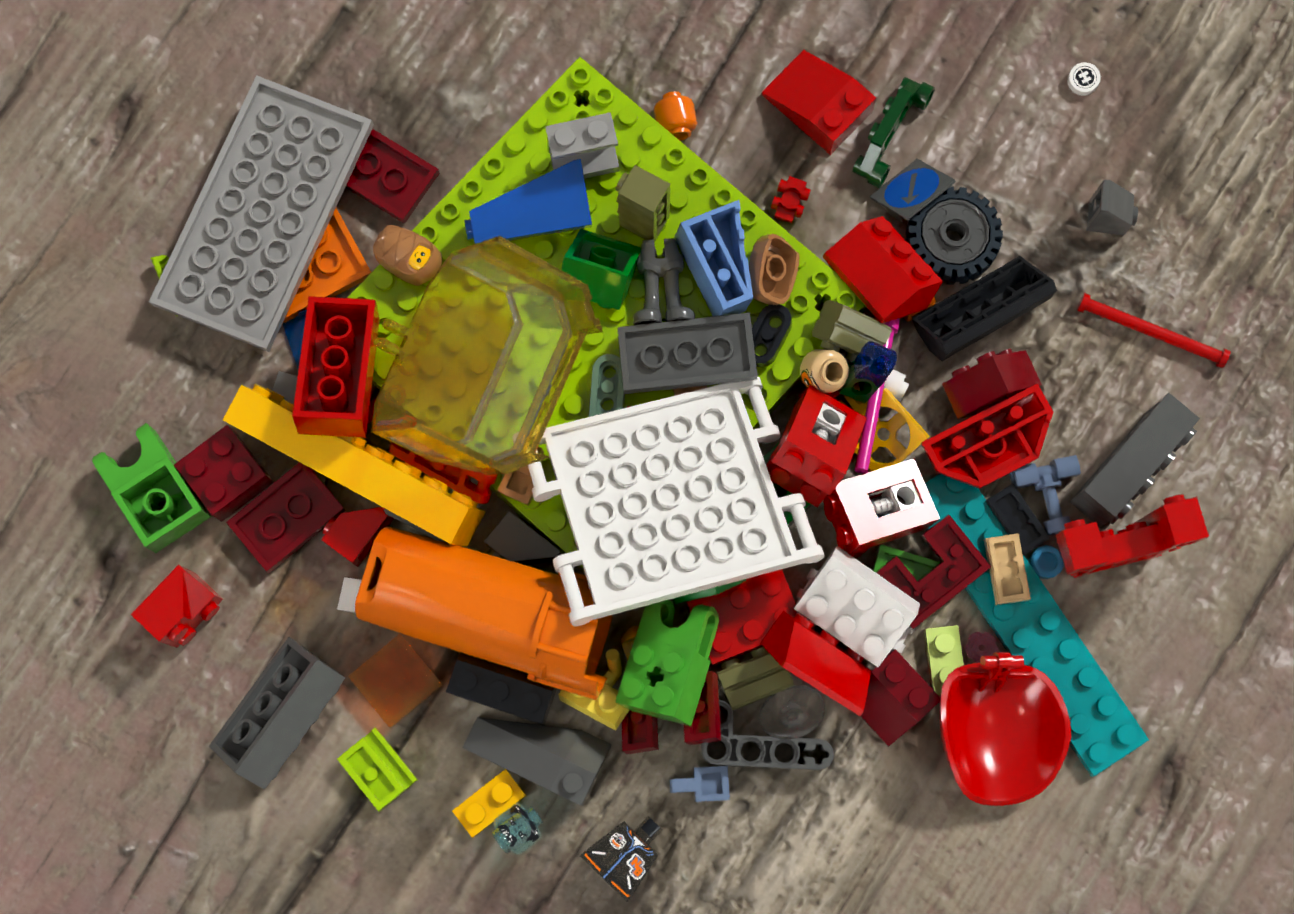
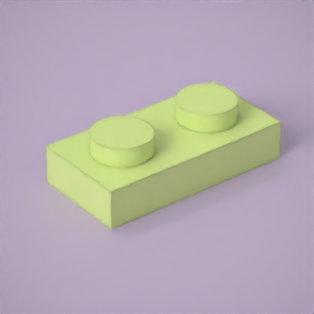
M958 625L924 629L931 688L938 695H941L942 686L948 674L964 665Z

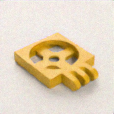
M859 383L853 387L855 390L860 391ZM887 388L883 389L880 407L892 408L898 413L889 421H881L878 418L871 454L879 447H886L896 459L892 462L881 463L876 462L871 457L869 463L871 471L903 462L921 446V442L930 437ZM844 395V398L851 405L850 408L865 416L867 402L862 403ZM906 423L910 430V442L907 449L897 439V431ZM881 428H886L890 433L889 438L885 441L878 437V431ZM859 442L857 443L856 449L854 451L856 454H858L860 444Z

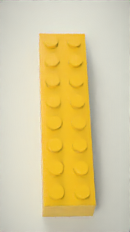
M257 384L254 385L253 389L244 385L240 386L223 421L447 543L468 546L485 514L484 510L477 507L479 503L472 501L470 497L453 490L452 494L449 493L450 487L427 475H424L423 478L420 477L422 471L406 462L403 463L399 460L393 462L395 456L379 447L375 448L369 444L365 447L367 441L361 437L298 434L292 417L294 403L285 400L283 395Z

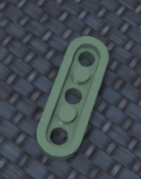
M602 355L593 365L589 417L624 408L625 394L621 359L616 355ZM607 369H615L616 374L614 377L607 378L604 376ZM607 400L614 402L613 408L610 410L602 409V404Z

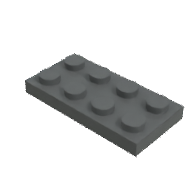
M750 313L617 327L624 394L757 380Z

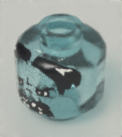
M515 803L494 819L495 829L491 831L493 837L506 854L511 851L516 855H520L541 839L542 832L539 825L543 823V820L532 806L526 809L523 805Z

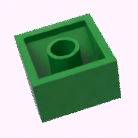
M580 229L564 256L557 291L565 293L574 299H585L597 303L600 307L606 309L614 308L620 310L628 294L641 247Z

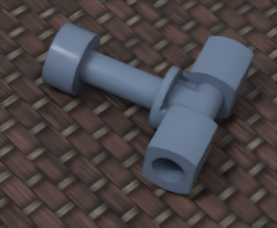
M1077 456L1054 459L1050 462V465L1036 467L1035 463L1028 464L1009 474L1011 484L1013 483L1017 489L1035 486L1036 491H1043L1050 519L1044 522L1047 534L1049 536L1056 535L1065 530L1064 524L1071 522L1069 516H1062L1056 488L1062 485L1061 480L1074 478L1081 474Z

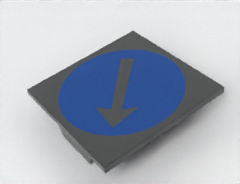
M917 158L869 197L884 206L890 216L903 223V219L909 220L956 181Z

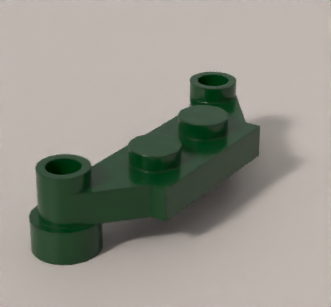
M907 77L902 80L896 97L890 96L885 104L883 120L880 124L876 122L868 135V140L871 143L866 155L858 157L852 172L868 179L869 184L881 188L891 168V165L880 161L910 107L913 105L925 110L933 97L935 87L925 82L919 84Z

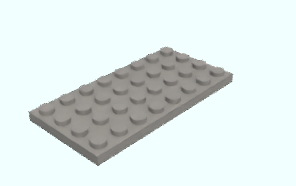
M256 75L151 295L149 303L270 352L374 126L373 121Z

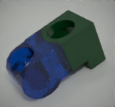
M873 341L867 342L852 363H848L849 376L846 383L840 389V394L866 403L893 371L897 361L896 351ZM855 383H859L860 391L853 388Z

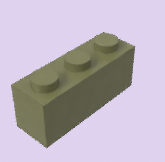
M634 165L629 174L624 173L616 186V191H618L616 202L619 204L617 213H619L620 226L645 240L654 239L655 243L670 217V183Z

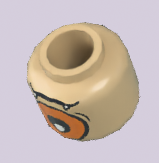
M815 349L803 358L800 365V376L807 387L811 385L823 393H832L841 389L846 383L849 376V366L841 353L828 349Z

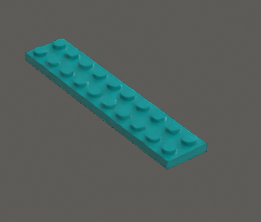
M942 474L926 482V487L940 517L938 521L949 514L987 561L984 539L1008 534L986 504V499L981 491L976 487ZM1023 555L1031 597L1029 601L996 605L988 569L965 587V590L1006 651L1010 652L1011 655H1022L1024 665L1034 667L1045 673L1057 686L1067 707L1071 722L1070 746L1090 776H1096L1149 741L1025 556Z

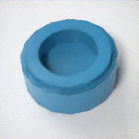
M1045 545L1039 547L1029 558L1030 565L1041 579L1054 578L1064 567L1061 552L1053 546Z

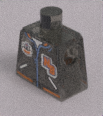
M649 816L635 830L624 821L585 850L580 857L628 902L659 855L649 844L663 829Z

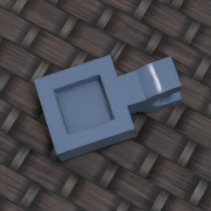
M728 766L693 768V778L669 779L670 793L694 792L695 802L730 800Z

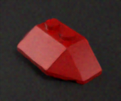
M1037 383L921 442V445L937 473L980 489L1039 458L1054 411Z

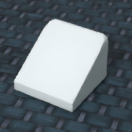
M344 577L337 610L355 613V601L361 585V579Z

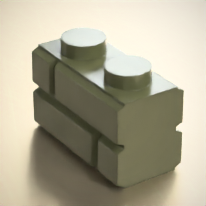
M828 300L823 305L820 319L817 320L812 335L822 340L820 347L836 352H839L841 349L847 352L845 359L863 364L865 360L876 364L880 360L884 350L883 345L887 343L892 329L846 305Z
M764 647L752 651L753 658L742 663L739 657L720 664L722 671L717 672L718 681L726 701L733 711L794 686L790 672L781 667Z

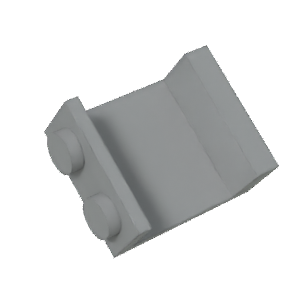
M611 112L545 126L553 170L573 160L581 159L584 179L620 171L615 146H618Z

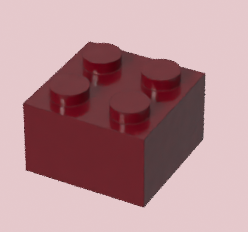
M228 425L224 426L174 464L211 515L221 522L274 483L239 435Z

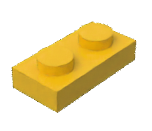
M504 769L452 810V812L469 835L474 838L527 795L509 771Z

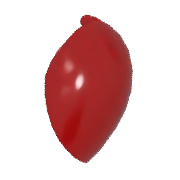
M995 652L993 655L981 656L979 663L967 664L956 668L948 674L942 686L939 711L941 739L956 783L966 797L978 804L988 806L1018 804L1034 798L1054 781L1068 753L1071 740V722L1062 695L1057 686L1045 673L1034 667L1024 665L1022 655H1011L1010 652Z

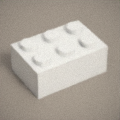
M836 546L799 597L794 609L876 667H879L917 616L920 603Z

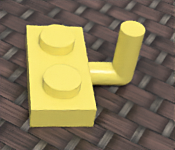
M610 649L606 652L609 670L604 677H607V681L597 700L561 690L558 696L563 703L616 731L629 712V709L615 702L618 690L614 689L613 686L622 674V665L619 652L616 649Z

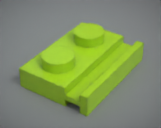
M376 727L337 758L378 812H381L405 792L406 789L418 781Z

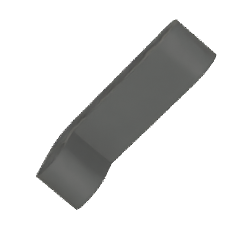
M719 700V707H722L727 713L726 722L720 725L721 742L726 748L724 757L718 760L712 759L707 753L709 742L701 743L702 757L707 763L715 766L821 770L830 766L834 758L832 746L822 739L733 735V710L728 703ZM746 742H753L759 748V756L754 761H747L741 755V746ZM779 744H787L792 749V758L787 763H782L775 757V748ZM798 744L804 745L802 751H813L816 745L820 746V751L826 753V758L820 759L818 765L815 764L814 758L803 757V764H798L800 756Z

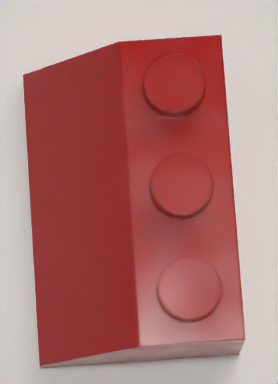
M883 216L860 222L823 255L825 261L881 324L927 309L943 282Z
M783 610L761 641L762 646L781 667L858 716H861L864 712L871 670L862 662L864 657L849 647L843 649L838 646L839 640L824 629L821 633L812 629L814 623L797 612L794 617Z

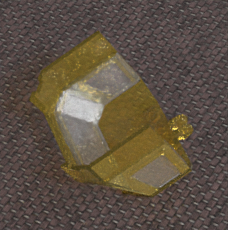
M501 236L453 251L427 285L408 328L394 320L384 319L382 324L384 329L404 337L401 345L398 346L385 338L376 337L373 343L374 346L382 351L395 355V358L374 403L371 432L429 461L488 475L508 474L531 463L549 458V456L543 453H536L578 352L586 335L603 332L600 320L595 318L590 303L592 296L588 285Z

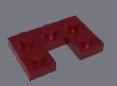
M949 514L921 535L942 561L917 581L897 556H894L876 571L878 575L920 603L918 614L909 625L910 629L917 627L991 567Z
M713 671L707 672L692 725H684V742L689 745L721 741L718 674ZM629 710L621 722L622 752L635 754L659 750L657 718Z

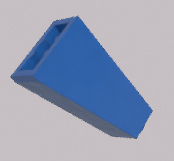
M581 159L573 160L470 210V219L465 220L468 240L474 239L475 245L481 246L592 227Z

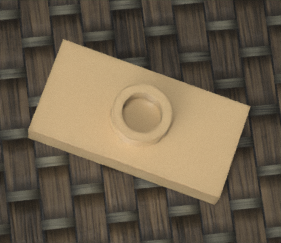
M1019 533L985 538L984 544L987 561L991 566L989 572L995 604L1001 605L1029 601L1031 597Z

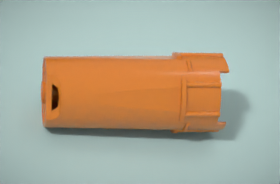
M390 526L384 527L376 536L355 601V613L359 620L528 673V680L593 700H597L607 681V677L595 674L601 660L613 615L591 620L589 623L581 626H572L569 618L571 609L560 572L557 575ZM574 572L584 607L594 605L586 575Z

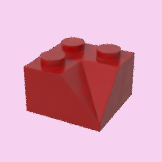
M178 564L130 615L156 640L178 648L180 645H186L194 638L197 633L195 629L203 620L208 621L215 616L220 609L218 604L223 598L196 573Z

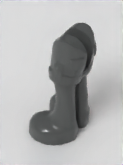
M675 238L664 239L662 255L664 258L660 259L655 258L657 257L654 239L643 240L641 252L637 259V270L644 278L645 302L644 308L633 315V324L641 325L662 322L659 307V278L664 280L666 322L695 319L693 310L683 307L680 300L679 273L684 269V257L679 253Z

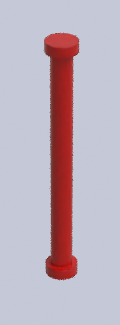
M1084 293L1078 304L1077 311L1081 313L1088 311L1216 362V366L1223 369L1230 357V350L1225 348L1222 351L1090 299L1091 295Z

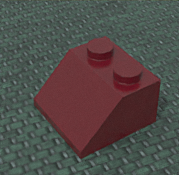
M895 649L886 656L879 667L875 666L871 670L865 708L860 717L889 747L940 702V696Z

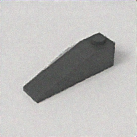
M477 717L462 748L583 806L612 744L583 730Z

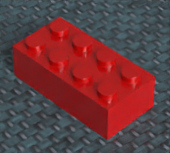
M308 297L292 414L298 434L366 438L380 321L376 300Z

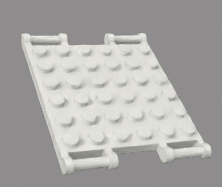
M760 377L752 381L719 384L527 432L517 437L516 441L519 450L524 452L534 487L531 491L534 500L542 502L561 494L578 551L566 553L553 559L555 571L560 572L571 609L569 618L572 626H581L598 618L799 564L815 563L825 557L822 547L816 543L805 513L804 506L806 503L803 495L796 493L778 498L758 443L768 444L775 442L781 437L778 426L773 425L761 392L763 385ZM741 394L749 395L760 428L753 430ZM538 445H546L556 477L554 481H546L536 448ZM784 511L791 512L804 547L803 549L796 550L783 514ZM575 566H583L594 605L584 607L573 570Z

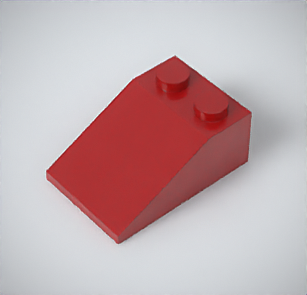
M803 50L761 93L763 97L829 155L873 112L876 97L855 78L806 50Z

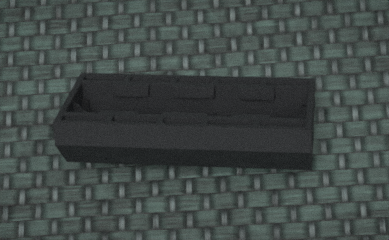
M1019 256L912 318V321L929 351L939 360L944 361L1051 299L1057 289L1053 279Z

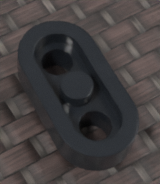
M768 305L763 308L752 327L754 351L758 346H764L767 349L766 354L763 356L755 354L756 367H766L775 361L792 328L791 314L783 305ZM779 318L782 323L779 327L773 328L769 325L771 319Z

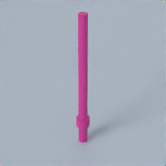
M899 318L883 323L891 327L892 332L887 343L883 345L884 350L879 362L874 366V369L878 371L879 389L867 402L865 413L867 419L862 430L855 465L857 473H868L893 337L898 333Z

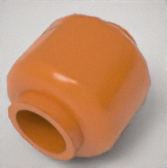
M677 91L664 94L662 96L663 99L654 106L655 120L678 140L681 141L689 138L691 132L697 126L692 99L682 96Z

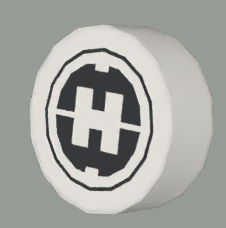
M1083 62L1072 68L1068 75L1067 83L1074 93L1085 96L1096 90L1100 83L1101 75L1096 66Z

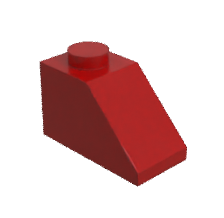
M383 507L341 513L337 519L333 517L326 524L322 531L324 536L321 541L358 567L372 549L373 542L378 533L384 527L389 526L394 518L385 514V508Z

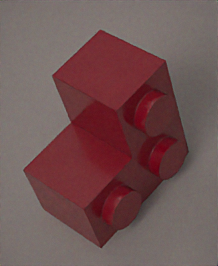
M1011 348L997 354L995 351L978 357L976 359L978 364L971 368L967 365L951 373L953 378L942 384L957 419L974 416L1037 383L1039 387L1042 386L1027 351L1013 352Z

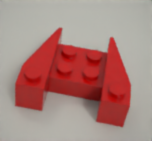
M1184 494L1163 499V506L1133 524L1125 526V529L1117 531L1115 535L1113 529L1100 532L1097 522L1085 524L1084 519L1065 523V530L1056 534L1067 575L1073 576L1076 579L1087 574L1139 561H1148L1162 556L1161 554L1168 550L1172 552L1181 549L1182 546L1192 545L1208 538L1209 534L1198 498L1185 499Z

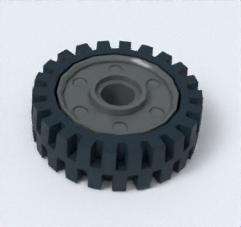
M949 187L909 219L905 232L906 242L912 246L942 281H947V285H954L956 282L964 284L970 279L973 281L991 266L1002 244L1003 230L1000 229L1002 222L1000 218L996 217L997 210L995 207H989L990 201L987 198L980 199L978 192L973 190L972 193L966 192L967 188L960 187L958 190H954V187ZM946 232H957L961 240L953 241L949 239Z

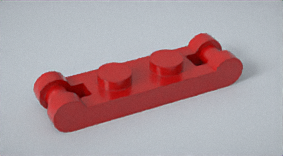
M405 419L397 421L395 427L396 439L391 441L389 452L392 455L421 470L430 477L443 482L451 489L463 495L465 494L476 503L486 504L489 502L492 494L490 486L496 482L498 471L495 468L481 465L417 429L412 421ZM471 477L478 481L477 485L470 481Z

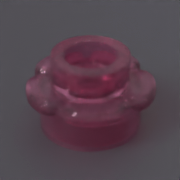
M975 632L971 634L968 638V644L965 645L967 656L973 659L975 663H979L983 655H993V653L998 652V646L995 645L996 639L988 632L983 634ZM979 645H984L985 650H979Z

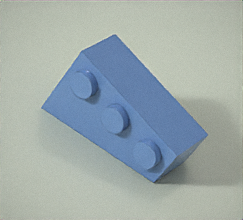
M739 200L681 222L674 236L713 317L743 313L753 299L748 258H746L744 248V229L741 227L739 213L741 210Z

